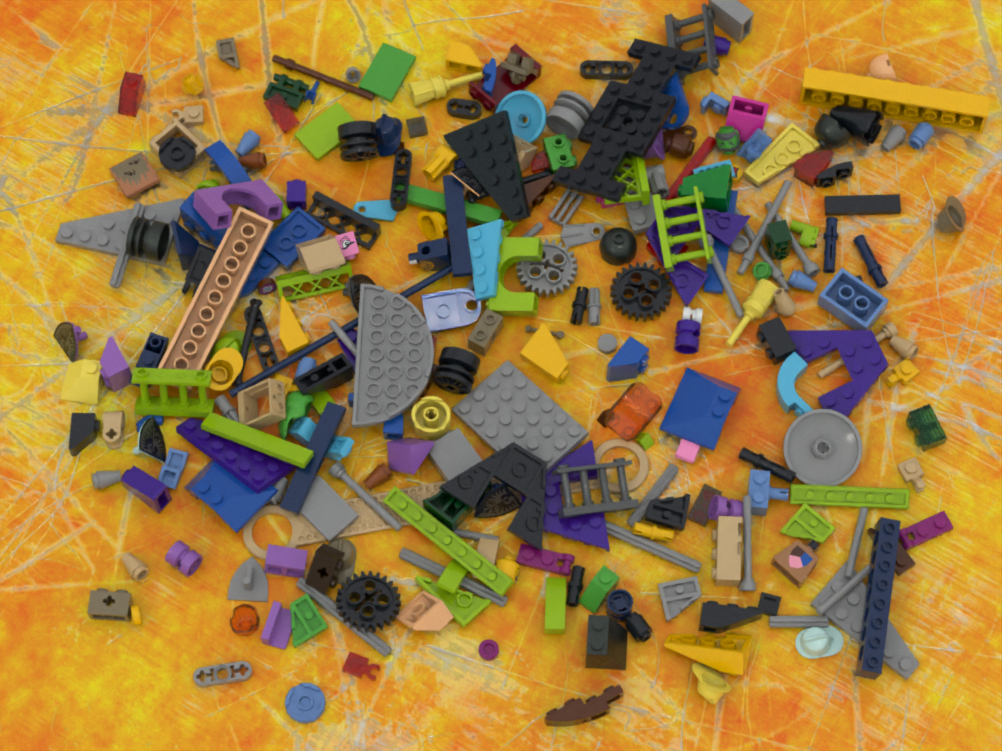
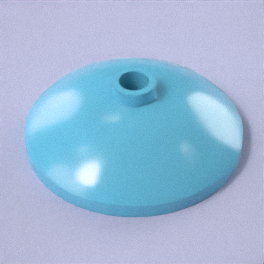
M524 90L512 92L501 100L495 114L503 110L508 111L513 134L529 143L534 142L542 134L547 120L546 108L542 100L534 93ZM527 117L528 121L524 123V119Z

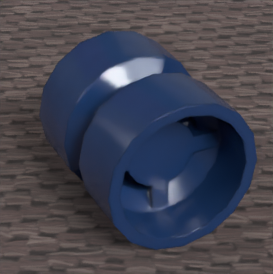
M623 589L612 591L607 599V615L616 622H624V619L632 613L633 598L631 594Z

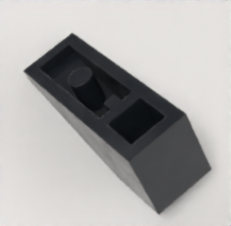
M342 352L293 379V382L303 395L337 388L353 379V366Z

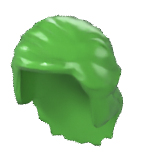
M294 391L287 396L285 401L286 419L279 421V435L283 440L287 441L288 431L297 418L307 417L311 404L314 402L313 396L309 394L303 395L300 391Z

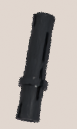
M743 447L739 454V459L750 463L754 468L770 471V474L790 484L796 477V472L765 458L761 453L757 454Z

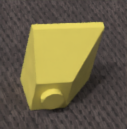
M82 359L69 363L60 400L98 406L104 383L99 371L102 369L100 361Z

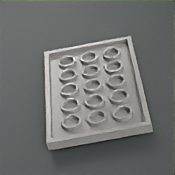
M508 360L452 408V413L495 452L500 451L514 442L547 463L546 474L589 436L586 429Z

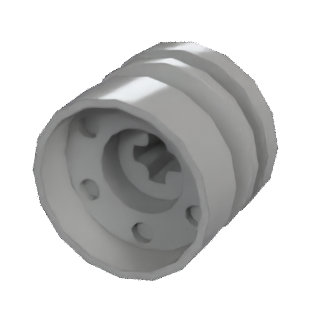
M561 91L554 101V106L547 113L546 124L558 135L565 133L567 139H577L592 113L593 107L583 96L573 91Z

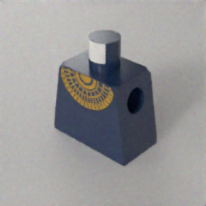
M447 238L419 243L417 245L418 252L408 254L409 264L420 263L423 271H440L452 264L450 245Z

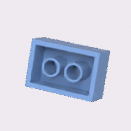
M841 268L821 292L817 304L853 330H870L886 310L889 300L844 268Z

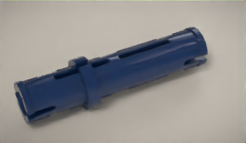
M836 217L826 218V233L823 236L825 240L823 272L825 273L835 272L836 240L839 238L837 233L838 219Z
M859 235L855 237L853 242L868 268V274L872 276L877 288L885 287L888 281L883 274L881 264H878L865 236Z

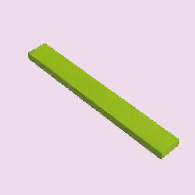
M396 486L384 498L383 502L501 597L514 584L510 577Z

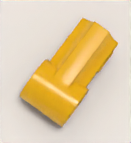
M442 144L436 150L434 158L422 169V172L430 181H435L447 168L455 165L459 156L445 144Z

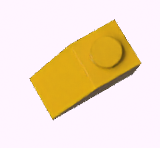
M451 41L446 56V69L468 74L482 72V63L471 47L461 41Z

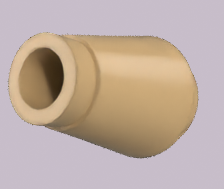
M783 288L776 289L773 294L778 312L782 316L792 315L796 310L795 302Z
M894 335L889 342V345L905 359H914L919 351L916 343Z
M130 552L122 556L121 561L132 579L140 581L148 575L147 564Z

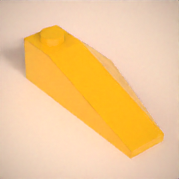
M707 633V636L697 637L695 634H669L664 642V647L721 672L737 676L743 675L748 666L752 635L726 633V637H714V633Z

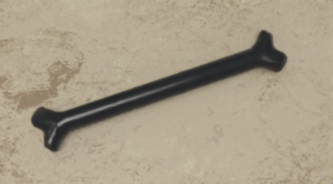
M545 168L542 172L523 177V183L525 185L553 174L551 169ZM487 191L480 196L473 192L467 193L468 202L474 204L479 199L490 196Z
M253 298L250 300L251 309L240 351L243 358V367L232 383V386H238L243 383L242 376L257 312L263 304L260 299L256 300Z

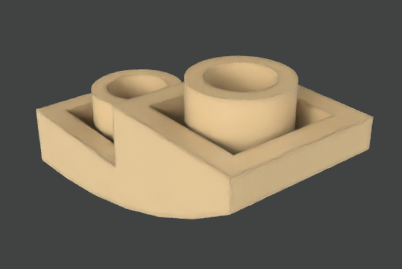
M480 538L477 552L495 565L500 542L496 539Z

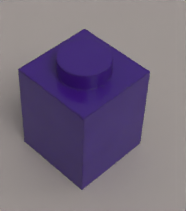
M298 179L287 181L286 201L289 210H294L297 206L302 210H307L306 181Z

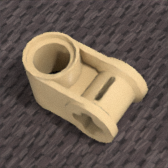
M124 411L103 412V438L110 449H119L124 442L125 413Z

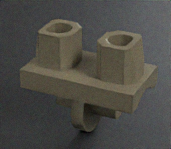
M509 52L507 61H501L500 67L511 70L509 72L511 82L520 84L521 81L526 80V76L529 74L537 75L538 70L533 68L535 59L523 57L520 64L521 55L516 52Z

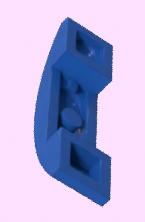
M221 140L204 149L214 165L218 166L230 184L252 181L236 157Z

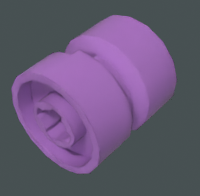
M714 495L709 504L708 517L715 521L718 520V516L743 517V501L728 500L727 497Z
M181 540L173 544L165 556V561L173 567H178V571L186 577L194 574L203 560L202 555L195 550L190 551V547Z

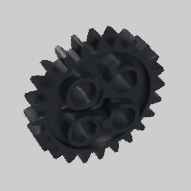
M638 262L634 268L629 264L628 270L622 267V273L617 272V278L612 279L613 285L610 286L612 291L610 292V297L613 298L612 304H617L616 311L622 309V316L627 313L629 320L632 316H635L636 321L639 320V317H642L643 321L646 322L647 316L653 320L654 314L659 317L660 310L665 312L666 306L670 305L669 299L672 297V293H670L672 286H668L670 279H665L666 273L660 275L661 268L653 270L654 264L649 268L646 262H644L643 267H640ZM635 278H636V279H639L640 281H639V282H633L632 279H635ZM654 285V286H656V287H658V288H657V289H651L650 286ZM630 294V295H632L633 297H632V298H626L624 295ZM648 301L650 305H644L642 302Z
M361 571L360 577L354 573L353 580L347 577L346 583L342 582L341 589L337 591L336 610H340L339 617L344 616V623L350 621V628L356 625L358 632L361 628H364L365 633L368 632L369 628L374 633L376 632V627L383 630L384 624L390 626V620L395 621L396 615L399 614L401 595L397 593L398 587H392L393 581L386 582L387 576H384L382 579L379 578V572L376 576H373L372 571H369L368 575ZM370 587V588H372L373 590H372V591H368V590H366L365 588ZM357 599L358 602H352L350 600ZM379 601H384V602H386L387 604L382 605V604H380V603H378V602H379ZM364 613H370L372 615L365 616Z

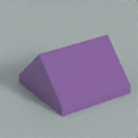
M410 437L387 441L389 469L394 472L414 475L435 443L429 440Z

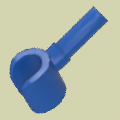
M318 81L315 82L311 90L306 91L304 102L310 99L312 100L311 104L315 103L316 90L320 84Z

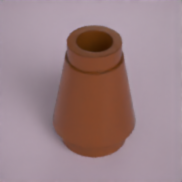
M260 151L238 158L239 163L244 167H249V169L262 170V168L267 166L266 155Z
M384 463L378 464L364 480V483L372 490L390 480L393 474Z

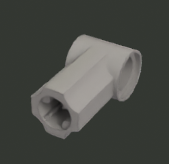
M663 165L645 167L648 184L653 195L660 194L661 198L665 199L669 195V188Z

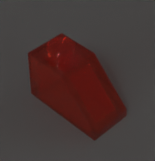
M125 71L120 86L118 114L132 117L137 116L146 88L143 75Z
M830 150L805 154L801 160L798 159L794 164L793 169L795 171L793 177L813 188L817 175L826 170L832 162L834 152Z

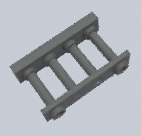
M704 3L702 4L703 13L679 20L672 14L665 15L668 47L681 50L683 43L705 37V46L688 50V52L696 54L707 53L708 61L698 64L694 73L710 69L715 76L719 75L718 68L720 67V62L716 53L713 20L715 19L714 11ZM701 21L704 22L703 30L680 36L679 30H681V27ZM677 69L676 71L683 86L685 85L684 78L686 75L692 73Z
M625 458L613 459L611 463L570 468L568 464L557 466V469L551 473L552 476L560 475L565 502L563 508L558 511V518L638 508V499L632 500L629 497L624 468L631 465L632 460L625 461ZM617 468L621 493L620 501L613 502V499H610L606 475L607 469ZM598 471L602 493L601 504H594V501L591 500L587 472ZM579 473L584 500L582 506L577 507L572 502L568 474Z

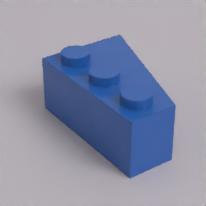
M193 191L179 207L183 225L187 230L195 231L203 241L211 242L217 250L228 228L213 230L193 207Z

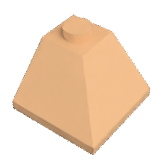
M424 590L396 615V620L411 629L440 631L454 618L442 600Z

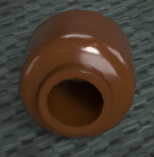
M675 133L672 138L669 137L666 144L669 154L680 159H686L688 156L691 157L695 147V142L692 141L690 136Z

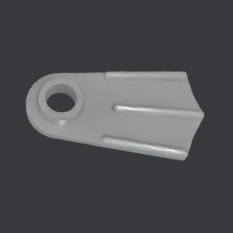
M599 223L563 225L560 238L565 246L570 248L600 240L605 230ZM594 228L599 229L600 233L598 235L593 233Z

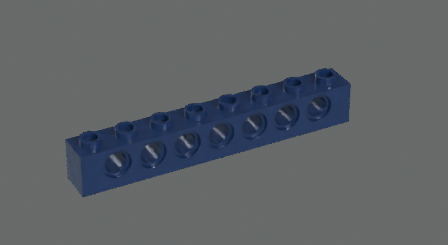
M884 517L877 521L874 529L855 676L876 680L882 673L901 521Z

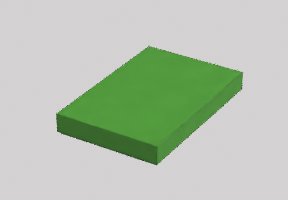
M383 43L360 82L359 88L392 103L412 68L416 56Z

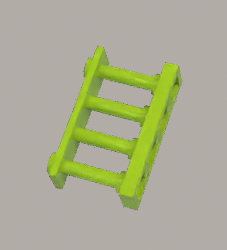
M697 186L693 187L695 195L665 200L661 198L660 194L652 195L664 266L667 272L675 271L674 265H677V262L706 257L708 264H712L711 257H715L713 246H709L702 209V203L705 202L703 191L699 192ZM696 202L698 213L670 219L665 217L664 211L667 208ZM700 221L701 231L674 237L668 235L670 226ZM703 238L704 249L678 255L671 252V247L674 244Z
M134 367L131 383L140 384L141 396H137L135 415L206 418L210 412L214 413L215 399H207L206 387H210L212 371ZM148 384L159 385L160 397L149 396ZM167 385L179 386L180 397H168ZM186 386H198L199 398H188Z

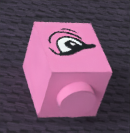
M351 231L334 236L345 261L356 258L355 254H358L359 250L354 232Z

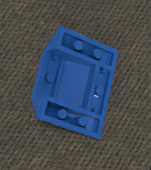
M687 368L659 430L714 451L721 436L724 423L732 405L736 402L741 388Z
M211 460L184 487L197 500H202L216 512L223 522L236 533L278 492L271 485L257 494L214 460Z

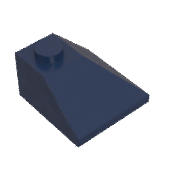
M171 221L182 271L189 270L200 243L176 221Z

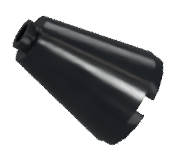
M844 105L833 107L829 115L842 128L847 129L853 138L869 147L868 143L873 144L882 128V125H879L880 119H884L883 113L878 110Z

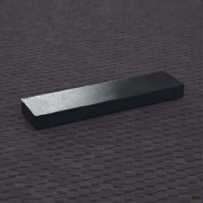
M900 194L824 197L825 216L901 213Z

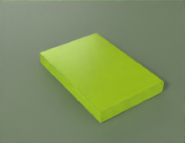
M336 102L294 133V136L319 161L343 143L338 139L337 127L355 120Z

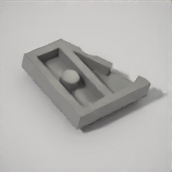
M697 576L658 584L666 622L671 621L701 598L702 595Z

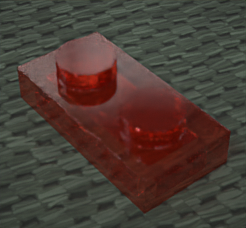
M279 92L264 102L285 134L300 124V121Z

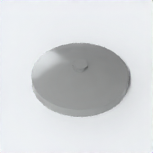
M815 409L802 414L789 426L783 441V455L789 470L796 472V478L801 482L811 485L835 486L847 480L856 471L862 457V440L856 426L845 415L830 409Z

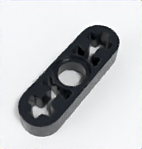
M586 60L580 65V75L584 79L628 80L633 74V66L627 61ZM587 67L590 68V72H586ZM603 67H609L612 71L608 74H605L601 71V69ZM623 68H626L627 73H623Z

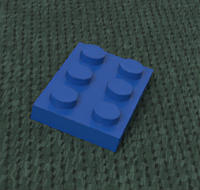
M297 206L271 232L263 250L288 270L299 259L295 244L321 237L326 232V228Z

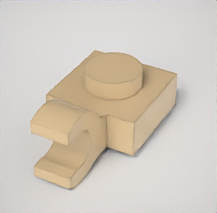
M915 457L897 465V469L906 484L911 482L917 493L925 490L926 484L921 478L924 476V472Z

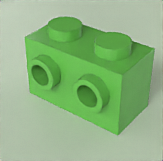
M565 133L543 138V148L551 173L556 174L560 166L575 170L577 160L575 155L572 156L571 154L572 144L570 139L567 140Z

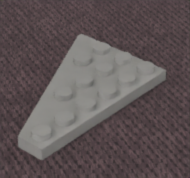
M184 199L145 206L142 216L143 220L149 219L151 225L154 221L167 223L170 227L168 246L162 261L148 260L145 257V253L141 258L136 257V254L134 256L130 255L129 259L165 267L174 239L171 221H176L179 224L181 218L179 207L184 203ZM133 209L61 223L55 241L62 245L118 256Z

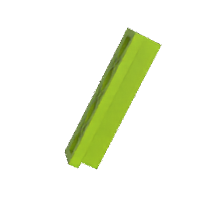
M346 260V263L342 264L340 268L333 270L328 268L317 275L301 270L275 276L280 300L283 296L282 287L291 286L295 291L292 295L284 297L286 301L346 288L345 283L342 284L337 279L341 274L349 273V278L353 276L350 261ZM322 278L332 280L329 287L323 288L319 285ZM305 282H309L314 285L312 289L307 292L301 290L300 287Z

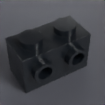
M780 317L758 325L757 340L760 344L763 343L765 354L769 360H772L774 365L785 361L794 351L796 352L797 348Z

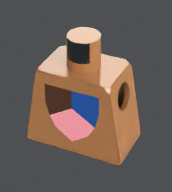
M812 539L806 545L797 540L776 554L771 564L800 589L817 565L819 558L814 553L820 546Z

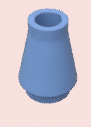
M249 129L248 132L244 133L235 152L241 157L245 156L260 144V136Z
M793 270L788 280V284L791 287L813 292L817 285L816 281L800 270Z

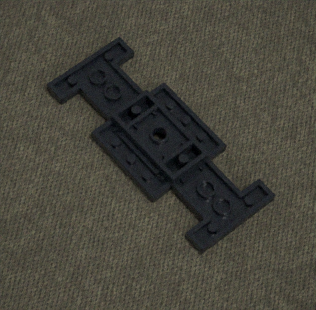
M635 38L627 53L629 57L641 60L627 84L610 80L577 136L580 142L591 144L577 170L560 166L552 179L553 185L619 203L627 187L624 183L614 181L615 175L625 158L629 159L631 156L645 158L677 102L676 97L663 94L677 69L694 73L701 61L700 54ZM627 122H633L632 124L625 126Z

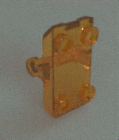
M642 382L632 383L606 413L604 423L622 439L629 442L636 439L662 409V400Z

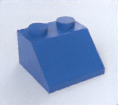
M630 336L608 363L606 380L612 382L634 379L640 373L644 374L649 366L647 364L650 358L648 356L649 348Z

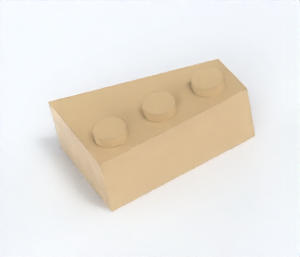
M718 516L716 529H712V541H716L715 548H712V560H715V567H712L711 577L715 579V586L739 587L741 524L743 517Z

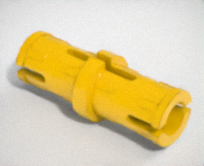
M634 522L632 534L649 537L650 540L658 539L671 543L674 530L663 529L655 524L651 526Z

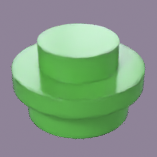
M759 262L753 267V275L757 280H767L772 274V268L766 262Z

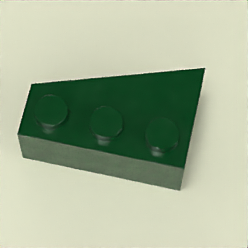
M490 480L473 509L442 490L434 496L424 499L423 508L447 528L455 532L478 506L483 497L492 490V481Z

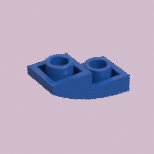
M491 58L489 64H485L482 74H484L482 90L490 97L493 96L496 82V61L494 58Z

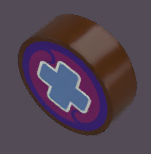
M273 278L262 279L257 284L258 292L261 295L270 294L277 288Z

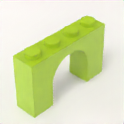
M539 237L502 238V244H500L499 255H501L500 263H498L497 268L499 273L496 297L487 299V309L501 316L538 315L539 297L534 292H511L506 290L504 275L507 269L514 263L520 261H542L544 243Z

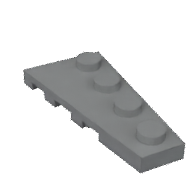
M629 165L623 168L629 170L632 166ZM620 171L616 174L619 178L623 175ZM629 176L625 179L629 183L634 180ZM630 190L627 194L635 195L637 192ZM651 192L650 204L643 205L642 201L624 202L633 234L648 231L656 219Z

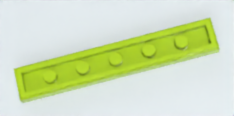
M210 412L201 424L202 430L303 469L314 456V451L213 412Z
M790 484L789 503L909 509L910 489Z

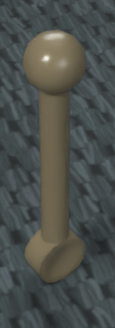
M527 325L525 327V331L528 333L531 331L536 332L538 330L537 328H532L530 325ZM550 331V333L553 336H557L558 339L564 338L563 331Z

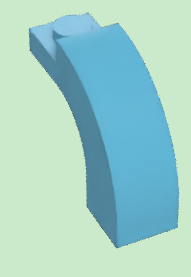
M795 351L780 367L776 382V395L780 406L787 414L793 409L794 414L799 417L813 409L797 394L794 387L795 382L806 373L808 364Z
M300 417L296 419L288 433L307 447L317 424L308 417ZM335 435L325 457L340 461L342 457L345 458L351 452L355 441L350 437Z

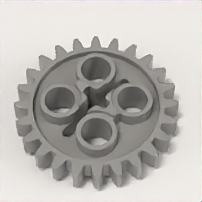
M545 239L542 255L544 259L542 261L517 262L516 272H519L517 273V278L521 279L520 284L525 285L526 291L529 289L534 293L537 291L539 292V297L545 293L546 297L549 298L550 293L556 297L557 291L564 294L563 288L570 289L569 283L574 284L578 265H576L577 258H573L574 252H569V246L562 248V242L555 245V240L552 243H548V239ZM561 260L562 263L557 264L555 261ZM533 273H539L540 275H539V276H532L531 274H533ZM551 277H557V278H558V279L555 280V281H554V280H550Z

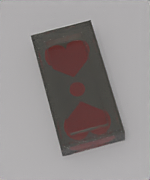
M704 484L687 519L705 527L709 520L708 508L714 495L721 496L722 492Z

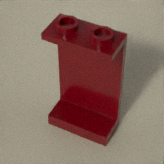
M517 44L510 48V52H516L521 55L520 64L523 57L532 58ZM534 60L533 68L538 70L537 75L529 74L526 76V80L521 81L520 84L511 82V77L509 76L511 70L500 67V63L496 67V82L493 96L490 97L482 90L484 78L477 84L473 81L469 82L470 96L474 100L477 99L487 111L495 114L499 103L505 96L515 91L525 90L541 76L542 66L536 60Z

